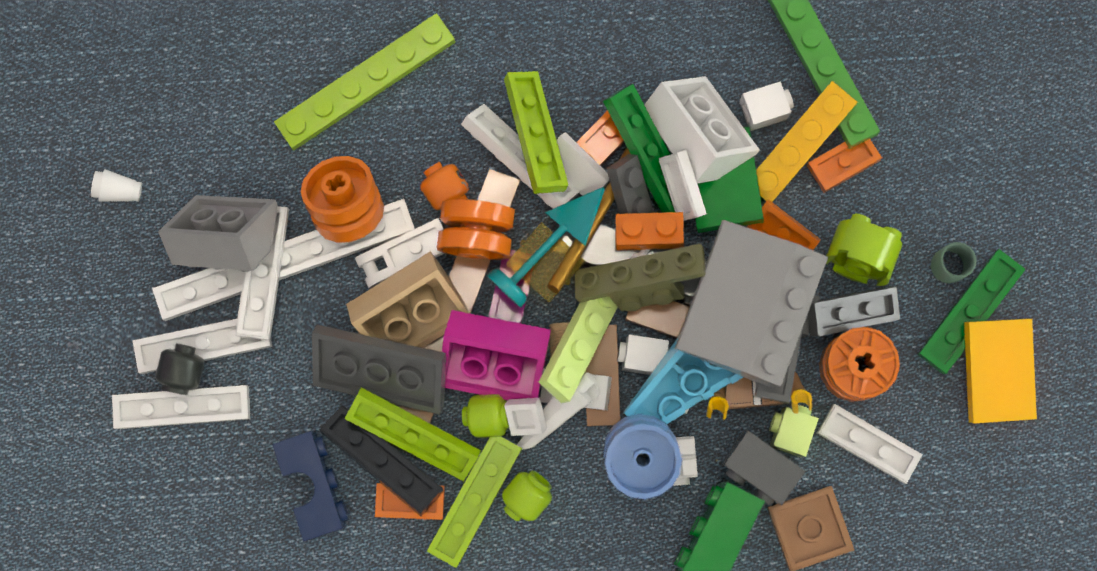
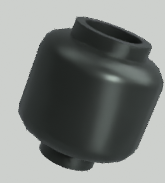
M176 343L174 349H165L161 352L155 378L162 384V390L188 395L189 390L198 388L204 360L195 354V347Z

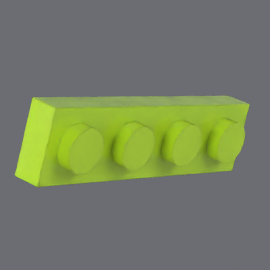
M538 71L507 72L504 83L533 194L565 192L569 185Z
M362 387L345 417L346 420L462 481H465L481 451Z
M490 437L430 544L427 550L428 553L455 568L458 567L522 450L521 447L503 437Z

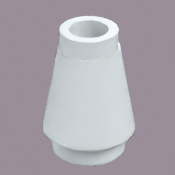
M106 169L103 172L95 171L91 197L99 198V202H139L142 182Z

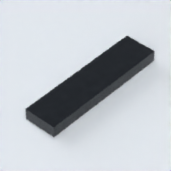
M341 405L319 429L321 434L419 516H422L444 492L443 488L384 439L346 420L345 417L349 410Z

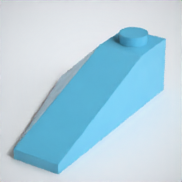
M677 338L624 410V414L626 416L635 414L652 415L668 424L700 401H705L714 396L715 392L726 385L740 380L742 376L674 349Z

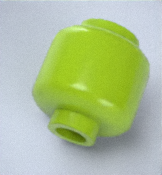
M498 394L473 395L468 405L462 409L463 425L465 427L468 426L471 434L477 438L503 436L509 428L504 407L507 401Z
M532 470L529 473L525 471L519 472L502 492V499L506 505L504 511L515 521H520L521 519L526 521L536 520L552 501L551 484L536 471Z

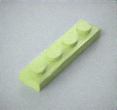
M609 296L579 303L538 382L561 403L570 402L617 309V305Z

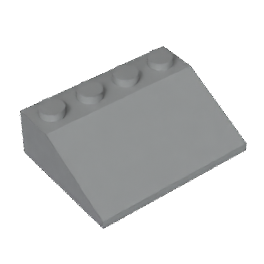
M723 220L705 265V275L699 281L674 349L764 386L781 387L828 257L797 243Z

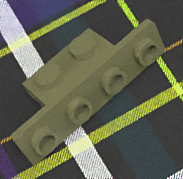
M695 244L575 271V298L578 302H584L609 296L621 311H637L641 307L654 304L666 305L674 300L683 299L684 286L680 281L699 278L705 275L704 248L701 244Z

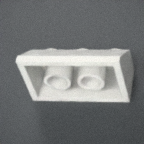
M706 76L661 82L645 103L652 121L670 152L674 154L687 150L697 184L718 180L760 151Z

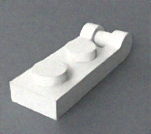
M439 218L357 256L355 260L358 267H363L367 276L365 282L368 288H373L430 251L435 258L445 254L437 250L438 232L443 230ZM383 257L388 267L379 271L375 261Z

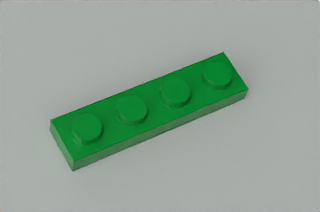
M634 84L625 86L603 100V103L630 154L638 155L645 182L661 212H675L659 163V158L668 156L670 153Z
M1000 249L996 250L917 355L943 375L947 374L965 350L964 322L987 321L1026 269Z

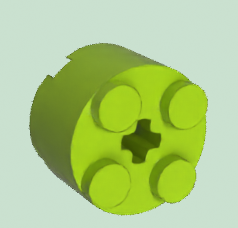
M852 214L851 219L839 222L826 255L828 257L826 264L833 262L832 270L850 280L867 284L869 279L878 280L876 286L887 285L902 248L900 240L902 233L895 228H882L872 224L871 219L864 215Z

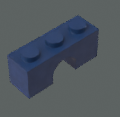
M309 431L272 444L283 477L304 473L314 483L312 499L307 504L293 509L303 542L346 528L344 521L349 519V515L344 501L337 500L334 488L339 487L333 468L327 469L323 456L328 455V450L323 437H317L316 432Z

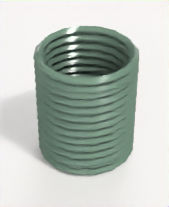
M954 242L948 244L936 252L931 260L933 275L939 281L948 284L967 277L976 267L977 259L975 252L965 243ZM946 251L955 252L962 259L963 271L960 275L952 274L945 268L943 257Z

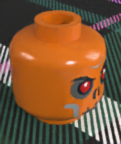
M438 162L423 172L426 178L421 182L420 189L434 210H441L442 201L468 199L465 194L469 191V184L456 165L448 164L443 167Z

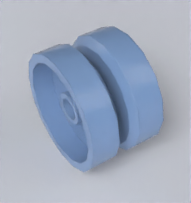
M645 414L624 417L612 426L605 438L603 455L608 478L616 489L629 497L639 499L657 497L670 489L680 475L682 457L675 434L669 426L657 417ZM641 453H645L648 455V457L644 458L643 456H639L637 458V456Z

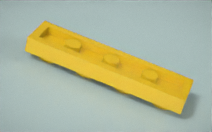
M831 81L757 168L759 192L765 201L769 199L773 202L858 103L835 82Z

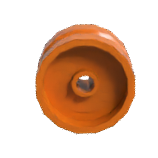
M338 156L324 160L313 167L302 182L301 196L304 205L311 215L316 230L325 239L337 243L361 239L376 229L383 218L384 204L380 192L375 184L370 168L360 159L350 156Z
M453 199L442 201L440 220L452 228H446L438 232L437 250L442 253L471 259H509L512 241L508 236L499 232L513 229L515 209L497 203L477 200Z

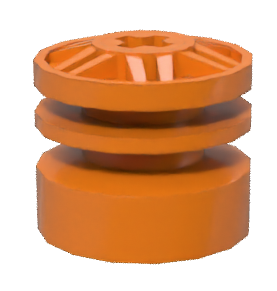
M869 327L852 328L832 339L822 351L819 361L820 377L827 390L837 398L850 402L868 400L887 391L895 382L900 367L898 351L892 340L881 331ZM864 356L866 358L864 363L869 367L859 371V363L855 359Z

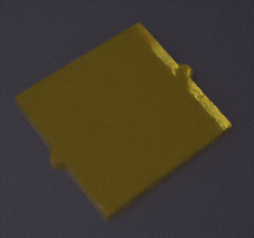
M541 222L527 240H521V247L509 259L506 265L516 273L554 232ZM561 238L522 278L549 303L558 293L549 290L547 285L570 248ZM581 256L562 288L565 285L571 284V278L585 263L586 260Z

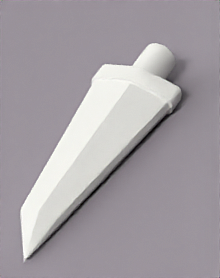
M586 372L570 402L561 403L553 396L543 409L547 426L545 432L539 435H524L517 446L521 447L522 450L533 448L583 407H586L592 401L586 392L596 382L595 378Z

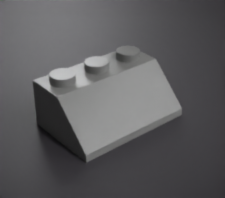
M195 195L158 232L172 265L207 267L217 270L231 269L243 272L253 271L271 251L278 204L274 199Z

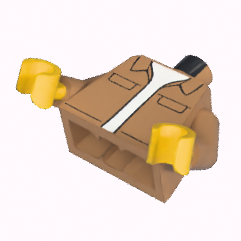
M795 372L791 392V406L793 413L797 414L798 403H806L808 409H812V395L804 389L798 374ZM742 377L735 383H730L714 393V396L709 398L706 416L711 418L712 410H719L723 414L722 419L725 420L728 409L786 405L787 403L754 397L757 382Z

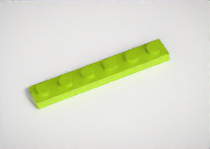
M436 13L275 120L274 123L294 151L456 43L455 39Z

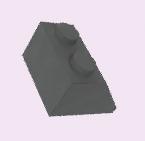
M745 430L741 432L722 463L728 468L725 473L728 477L741 486L745 481L757 488L754 495L764 500L769 506L774 501L782 505L805 473V470L757 436Z

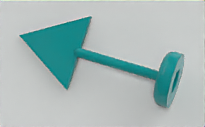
M601 187L545 212L560 227L511 278L496 268L492 269L486 276L521 308L526 303L527 296L516 284L566 231L586 246L605 188Z

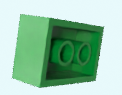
M721 482L719 486L713 485L704 501V504L708 505L704 516H697L689 531L693 538L688 548L682 546L673 563L678 566L676 571H730L765 501L729 482Z

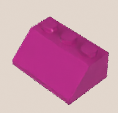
M451 310L442 345V352L446 353L445 388L479 395L498 394L504 400L538 398L541 386L538 382L544 371L551 329Z

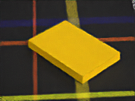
M1032 319L964 322L969 423L1037 419Z

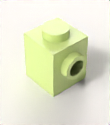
M798 405L797 414L793 413L792 408L788 407L783 408L781 413L775 412L769 431L774 432L770 446L800 458L806 457L819 418L811 416L812 410Z

